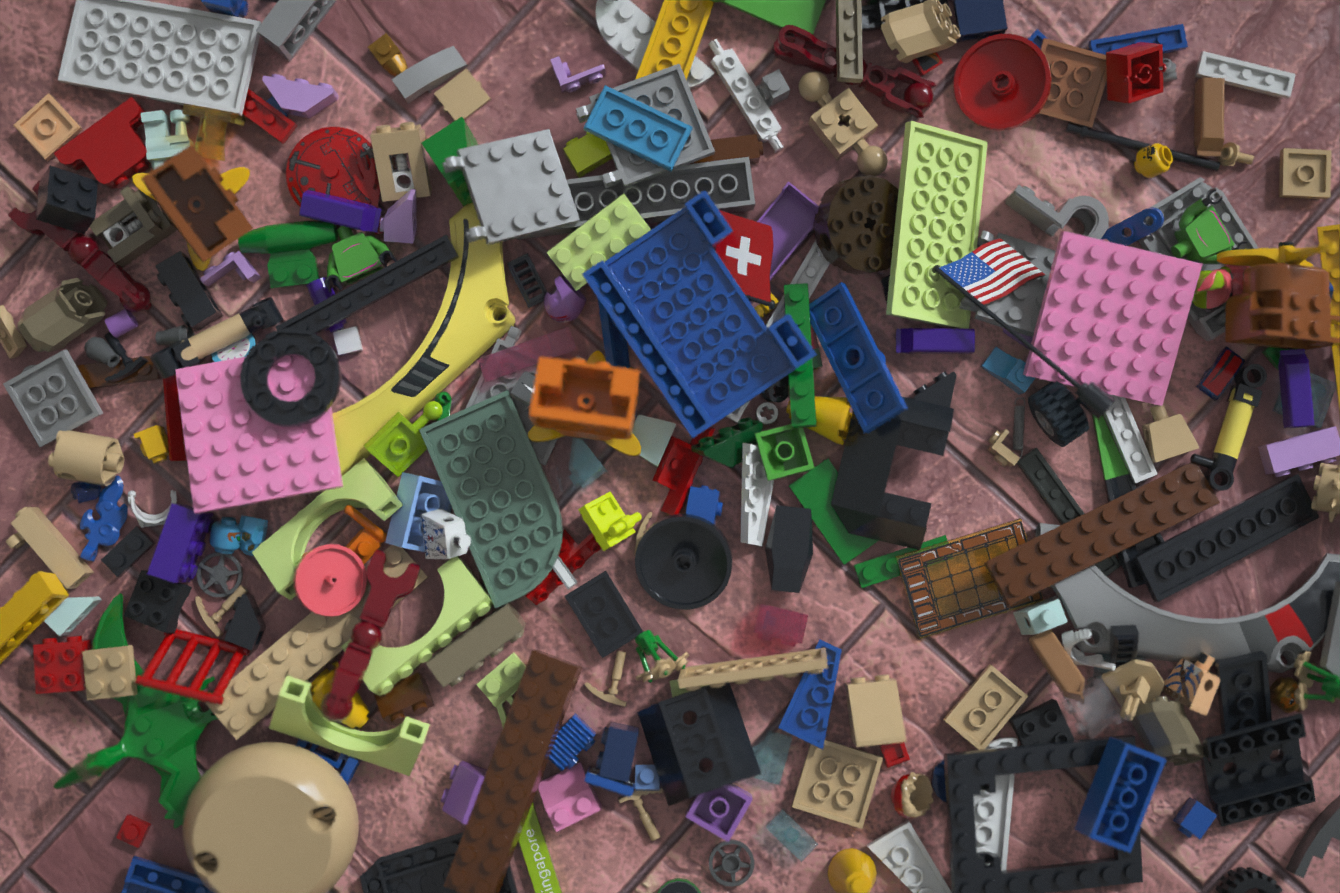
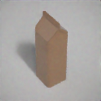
M1204 77L1195 83L1194 147L1197 151V156L1221 157L1224 143V78Z
M1049 629L1031 637L1029 645L1063 696L1078 700L1083 705L1085 700L1083 696L1085 679L1053 631Z

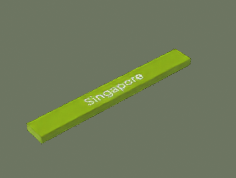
M532 802L519 837L535 893H562L537 812Z

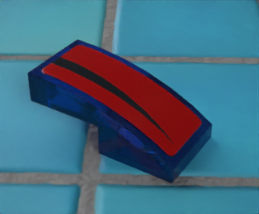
M1227 346L1224 347L1212 366L1205 371L1196 387L1214 401L1218 400L1246 360Z

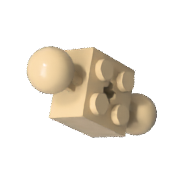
M810 71L804 74L799 82V92L805 100L817 102L821 107L820 110L810 117L808 123L836 160H839L854 149L858 154L857 166L864 175L878 176L882 174L887 167L888 158L883 149L877 146H869L865 141L875 132L878 124L849 88L832 99L828 93L829 81L823 73ZM840 121H844L847 123V127L845 125L840 127L838 124Z

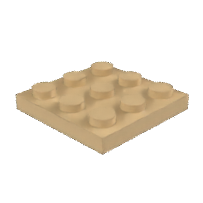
M826 739L823 749L809 744L791 806L862 829L883 757Z

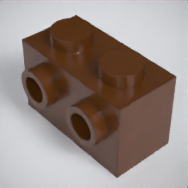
M419 673L400 680L387 694L378 696L374 693L381 717L390 726L401 724L406 717L423 714L428 708L435 706L427 682Z

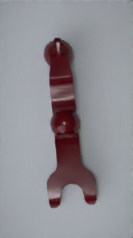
M786 25L779 31L778 38L773 44V53L777 58L793 65L812 68L824 74H834L833 77H837L836 47L818 40L810 32L794 25ZM792 33L795 37H791L785 34ZM779 46L782 47L783 49L789 51V52H786V53H785V52H782V51L780 50ZM825 57H833L836 61V64L829 65L826 62ZM864 59L862 82H844L849 85L859 84L858 87L860 88L863 86L865 90L881 98L883 106L902 113L907 112L917 119L924 118L922 112L930 108L933 103V92L931 89L936 87L933 81L922 79L920 75L903 67H897L895 70L878 65L872 66L871 62L867 65ZM869 75L878 76L880 83L871 82ZM895 79L910 84L904 91V101L891 94V90L895 87Z
M38 181L32 187V190L37 194V196L39 192L40 181ZM14 207L9 212L8 216L21 229L34 235L46 234L64 251L68 252L69 257L74 263L81 265L99 284L119 296L120 302L126 310L140 312L149 310L152 307L151 294L144 284L136 282L125 269L115 264L110 256L99 249L98 244L93 238L36 220L37 209L32 213H25Z
M379 549L374 552L366 569L371 591L359 618L360 622L351 630V642H349L336 670L332 689L321 701V712L326 719L339 722L345 720L351 714L353 709L352 698L363 681L373 655V650L381 643V630L384 629L396 600L412 593L420 573V565L411 563L403 575L397 578L389 577L383 570L386 561L385 552Z

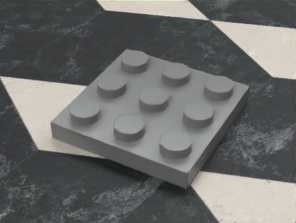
M67 349L3 383L39 447H43L56 440L57 433L60 430L72 431L103 414Z

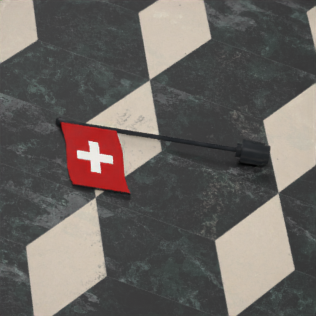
M719 210L733 232L716 245V253L748 300L773 309L775 302L771 300L770 272L774 249L772 227Z

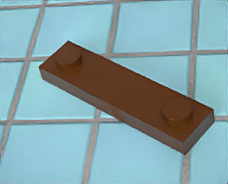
M143 356L148 361L145 365L128 377L116 382H107L105 378L111 377L120 370L123 371L125 369L122 359L115 367H109L101 362L77 365L89 389L161 380L150 356ZM139 357L131 358V359H132L133 361H135V360H137Z

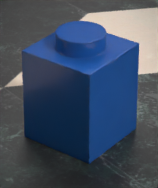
M1189 797L1173 821L1179 825L1177 830L1188 838H1191L1193 835L1201 839L1217 815L1197 800Z

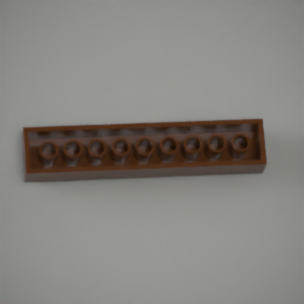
M532 650L445 881V887L460 893H499L581 674L582 666L540 650Z

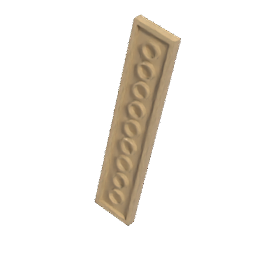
M391 545L384 551L386 561L383 570L389 577L397 578L403 575L408 565L415 563L401 547ZM421 569L413 590L428 578ZM368 579L364 595L353 609L338 616H323L311 612L230 681L223 694L224 702L222 705L205 702L236 740L241 738L275 709L279 693L287 676L306 682L343 651L341 646L351 639V630L360 622L359 618L371 591ZM405 597L396 600L393 607H395Z

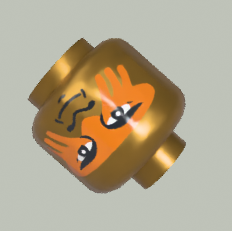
M1292 677L1278 678L1269 688L1271 692L1270 700L1285 713L1300 712L1299 704L1295 702L1294 697L1295 690L1299 688V683Z

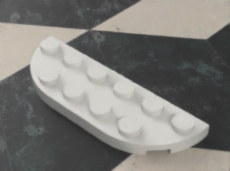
M597 0L596 21L603 40L613 51L638 71L656 22L630 0ZM696 56L687 78L690 90L703 85L715 74Z
M999 738L991 741L985 749L1017 746L1018 738ZM1015 774L995 776L996 793L980 790L981 795H973L977 853L992 852L998 854L1000 857V871L1006 870Z

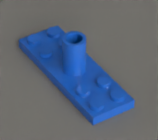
M840 282L810 303V323L863 432H872L908 409L886 366L885 355L878 350L846 284Z

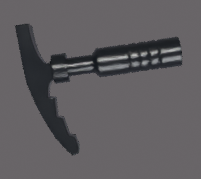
M111 332L105 334L104 338L114 352L122 358V363L125 366L123 371L120 370L117 374L106 377L105 381L116 382L126 378L148 362L142 356L133 361L126 355V350Z

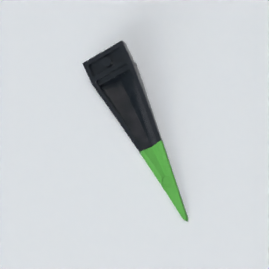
M1092 414L1108 502L1137 488L1117 449L1103 415L1098 419ZM1160 533L1118 553L1119 563L1122 564L1128 588L1145 584L1133 557L1164 542Z

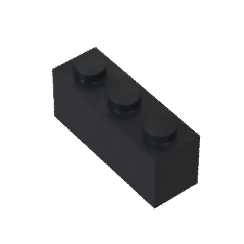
M179 251L155 266L159 272L157 278L164 287L167 286L171 292L169 298L176 307L179 306L183 312L181 318L188 327L191 326L194 329L200 330L223 316L186 254Z

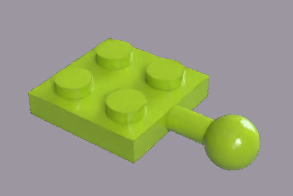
M436 401L426 403L423 414L413 424L398 411L364 447L399 477L402 472L427 450L419 429L423 428L430 420H437L441 417L443 413L441 404Z

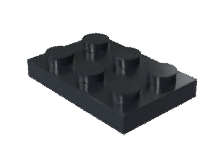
M607 571L602 572L565 595L566 600L602 658L643 632Z

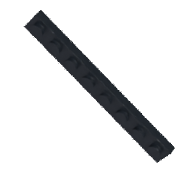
M446 234L276 326V329L299 328L318 334L459 258Z

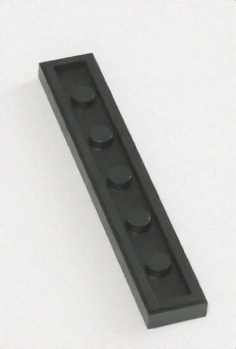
M1034 448L1018 460L1017 465L1061 525L1085 514L1037 448ZM1113 555L1095 564V566L1107 577L1121 567L1122 564Z

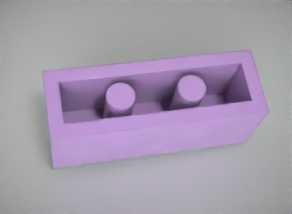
M1334 426L1258 447L1265 473H1275L1276 477L1291 474L1289 469L1298 467V470L1302 471L1313 468L1314 462L1321 461V463L1327 464L1337 461L1336 456L1340 455V438L1337 428Z

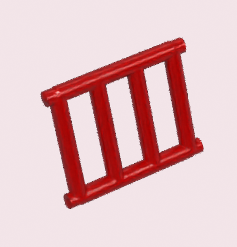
M176 629L175 633L164 632V639L143 675H138L135 683L195 700L222 705L225 690L243 656H248L250 650L231 642ZM174 639L187 641L188 643L167 680L154 679L153 676ZM197 645L211 647L191 685L186 687L176 684ZM223 650L234 653L214 692L209 693L199 690L219 652Z

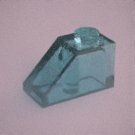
M573 437L569 470L572 474L569 478L577 488L582 486L586 489L604 475L607 470L582 438Z

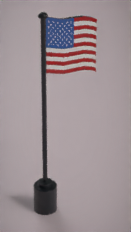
M1001 238L981 245L957 261L942 267L935 265L932 268L933 273L937 272L1078 389L1075 394L1079 396L1076 401L1096 418L1100 419L1115 402L1111 396L1094 382H1091L1089 385L1084 382L1080 385L985 306L1005 298L1027 282L1045 276L1042 271Z

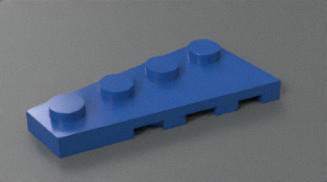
M819 639L815 649L826 648L828 668L823 669V672L818 674H809L808 671L803 673L778 728L823 749L842 649Z

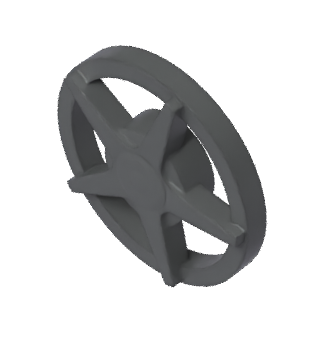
M218 552L209 554L198 566V584L210 596H229L242 583V566L238 559L231 554ZM220 556L218 565L213 568L205 565L209 559ZM225 557H228L235 563L238 571H230L224 566ZM202 569L209 572L210 580L206 585L202 581ZM238 574L235 586L229 591L226 582L230 579L231 575ZM214 583L220 584L225 593H214L208 588Z
M732 839L729 842L725 840L717 844L709 856L711 875L717 882L725 886L733 887L746 882L754 870V857L749 847L741 841ZM728 844L738 845L735 851L726 853L721 849V847ZM741 848H744L749 854L750 864L742 862L738 856ZM718 851L723 857L722 864L713 869V857ZM741 867L749 868L748 873L742 879L735 881V873ZM725 870L731 874L732 882L722 880L715 872Z

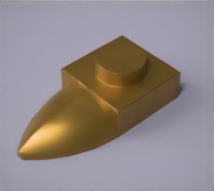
M387 33L368 46V49L380 65L394 77L408 69L401 51Z

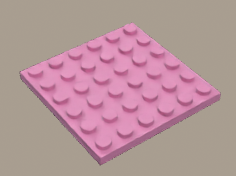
M1061 231L1031 344L1080 385L1084 382L1088 385L1094 382L1107 394L1163 406L1202 264ZM1029 350L1023 375L1074 386L1034 352Z
M296 354L286 355L278 359L270 368L268 375V385L273 395L280 400L288 402L303 398L311 391L315 382V369L311 362L305 357ZM245 357L175 369L194 513L201 514L343 488L331 407L320 418L306 425L296 427L278 426L257 415L243 396L240 375Z

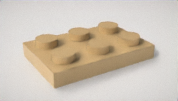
M989 664L943 720L975 748L984 750L1028 696Z

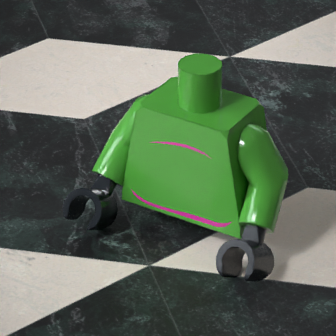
M1210 189L1205 199L1200 198L1184 210L1179 221V229L1174 233L1179 243L1171 247L1174 257L1182 258L1186 255L1189 261L1198 260L1201 264L1218 265L1221 264L1217 262L1218 253L1239 250L1240 245L1248 243L1247 241H1242L1236 248H1232L1235 245L1213 205L1208 206L1210 203L1218 204L1222 201V196L1216 200L1210 199V195L1217 191V189Z
M341 226L337 229L341 241L332 245V252L328 258L327 278L324 283L329 293H331V288L336 285L339 290H342L341 283L348 286L387 267L389 261L394 260L396 262L397 259L387 245L373 235L366 236L363 232L354 235L351 228Z

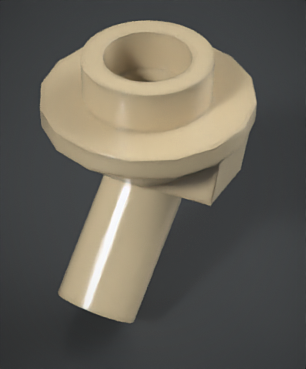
M1228 142L1223 145L1221 157L1218 158L1222 165L1234 166L1235 162L1252 165L1254 156L1239 152L1240 146L1233 142Z

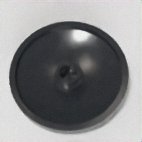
M675 514L656 521L643 534L635 554V569L644 590L657 602L667 607L682 610L699 608L715 600L727 586L733 564L730 545L721 530L710 521L691 514Z

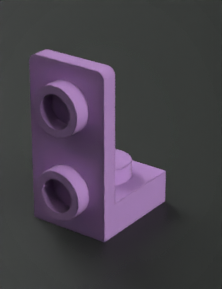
M559 56L550 59L562 92H574L581 88L582 84L590 82V84L597 83L606 75L605 67L602 64L571 76L567 63H562Z
M240 251L227 254L223 258V262L218 266L208 268L200 280L203 284L210 286L234 268L243 280L248 279L255 283L261 277L247 257Z

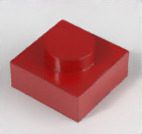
M128 814L116 838L139 848L145 840L151 823Z

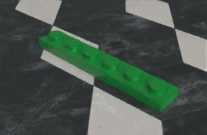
M808 283L784 285L785 315L789 313L812 347ZM811 358L789 374L792 428L817 427L813 358Z

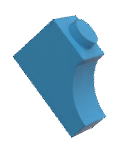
M998 347L992 350L981 365L984 370L1018 395L1025 393L1035 380L1034 377L1023 375L1026 365L1023 360L1010 356Z

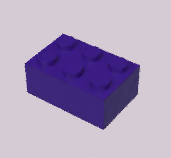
M172 503L147 574L173 583L190 582V579H193L197 573L198 566L196 562L198 556H201L205 550L206 543L204 539L206 533L211 531V526L214 523L212 519L213 513L196 514L192 506Z

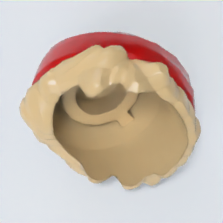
M914 772L901 776L893 785L890 793V798L896 812L904 818H916L925 815L934 801L932 796L933 789L929 778L924 774H915Z

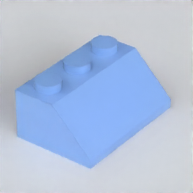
M402 472L397 498L403 506L391 516L385 543L425 552L421 514L440 508L451 513L452 506L441 481Z

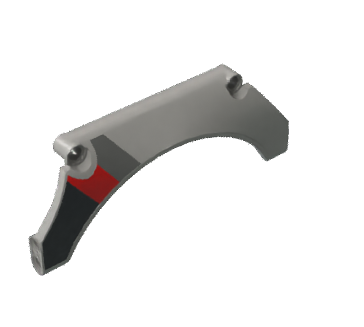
M1038 523L1035 538L1061 525ZM1326 553L1311 577L1287 599L1257 613L1234 618H1195L1159 609L1121 589L1095 565L1051 587L1062 602L1074 628L1081 630L1089 629L1092 633L1091 636L1095 644H1090L1087 640L1077 643L1078 648L1082 652L1109 655L1110 627L1136 625L1139 632L1136 658L1179 662L1184 658L1196 663L1201 652L1212 656L1215 660L1263 651L1267 654L1268 672L1284 673L1294 667L1295 659L1299 656V653L1311 651L1326 635L1336 581L1340 582V554ZM1119 640V642L1130 641V640ZM1128 646V647H1118V649L1129 648V646ZM1129 653L1117 654V656L1129 655ZM1280 655L1286 658L1287 665L1281 661Z

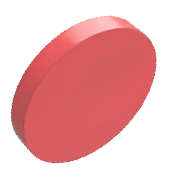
M321 545L311 549L301 558L294 573V589L300 602L311 612L323 616H338L353 609L362 599L367 585V575L363 562L352 550L341 545Z

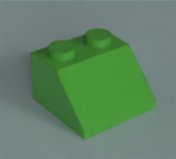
M792 424L754 434L767 481L801 474L815 468L803 428H792Z

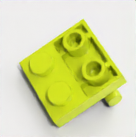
M611 491L578 509L603 551L634 534L635 530L633 527L642 519L639 512L625 515Z

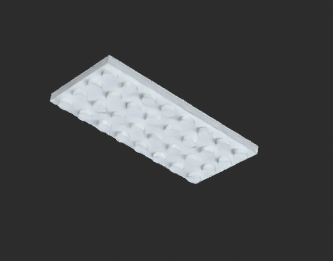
M76 0L58 81L76 86L242 116L260 39L256 29L260 26L261 22L146 0Z

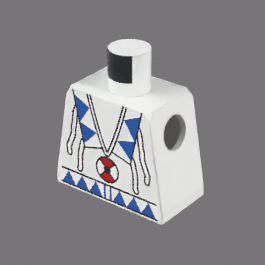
M441 508L421 514L426 559H450L467 553V548L471 544V538L469 535H466L463 519Z

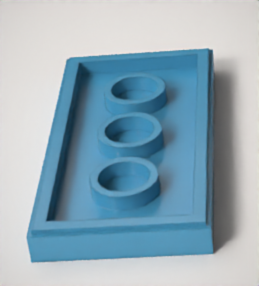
M605 85L583 129L672 172L693 127Z

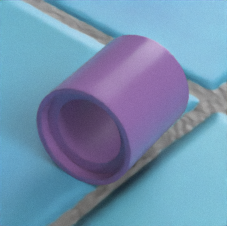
M126 309L105 319L107 328L115 338L138 327L133 313Z

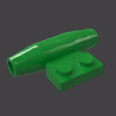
M297 221L266 225L250 230L238 238V245L241 253L271 254L267 264L271 288L308 284L320 279L317 258L310 249L338 241L336 224L323 221Z

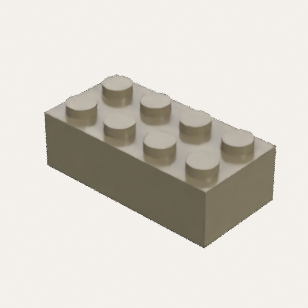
M509 602L500 606L434 654L426 665L443 688L448 684L453 687L465 676L464 672L467 670L475 671L484 664L486 656L490 655L491 658L496 656L503 650L504 643L508 640L513 643L523 636L525 632L523 629L526 623L512 603Z

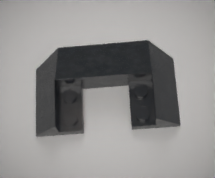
M902 397L908 409L870 433L863 432L853 411L831 505L848 533L920 550L927 531L926 525L932 503L885 492L896 445L943 456L948 434L951 432L954 408Z

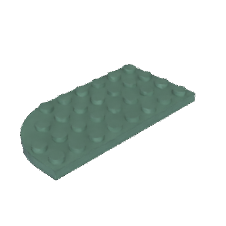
M507 390L419 429L454 513L465 522L466 535H469L471 538L469 548L495 608L528 594L544 581L557 561L563 538V524L558 503L534 447L528 438V433L515 403L510 396V392Z

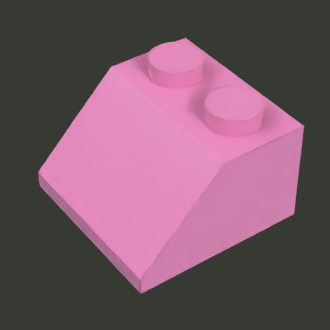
M581 762L575 764L570 770L566 768L540 781L538 786L545 810L556 832L601 810L602 805L592 784L584 781L586 772Z

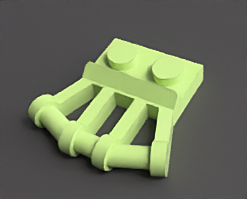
M515 652L476 684L497 708L502 727H504L507 719L503 703L507 700L512 706L514 700L512 695L517 692L526 665Z

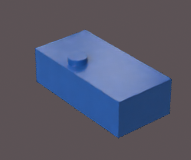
M1110 736L1074 829L1091 839L1130 853L1166 759Z

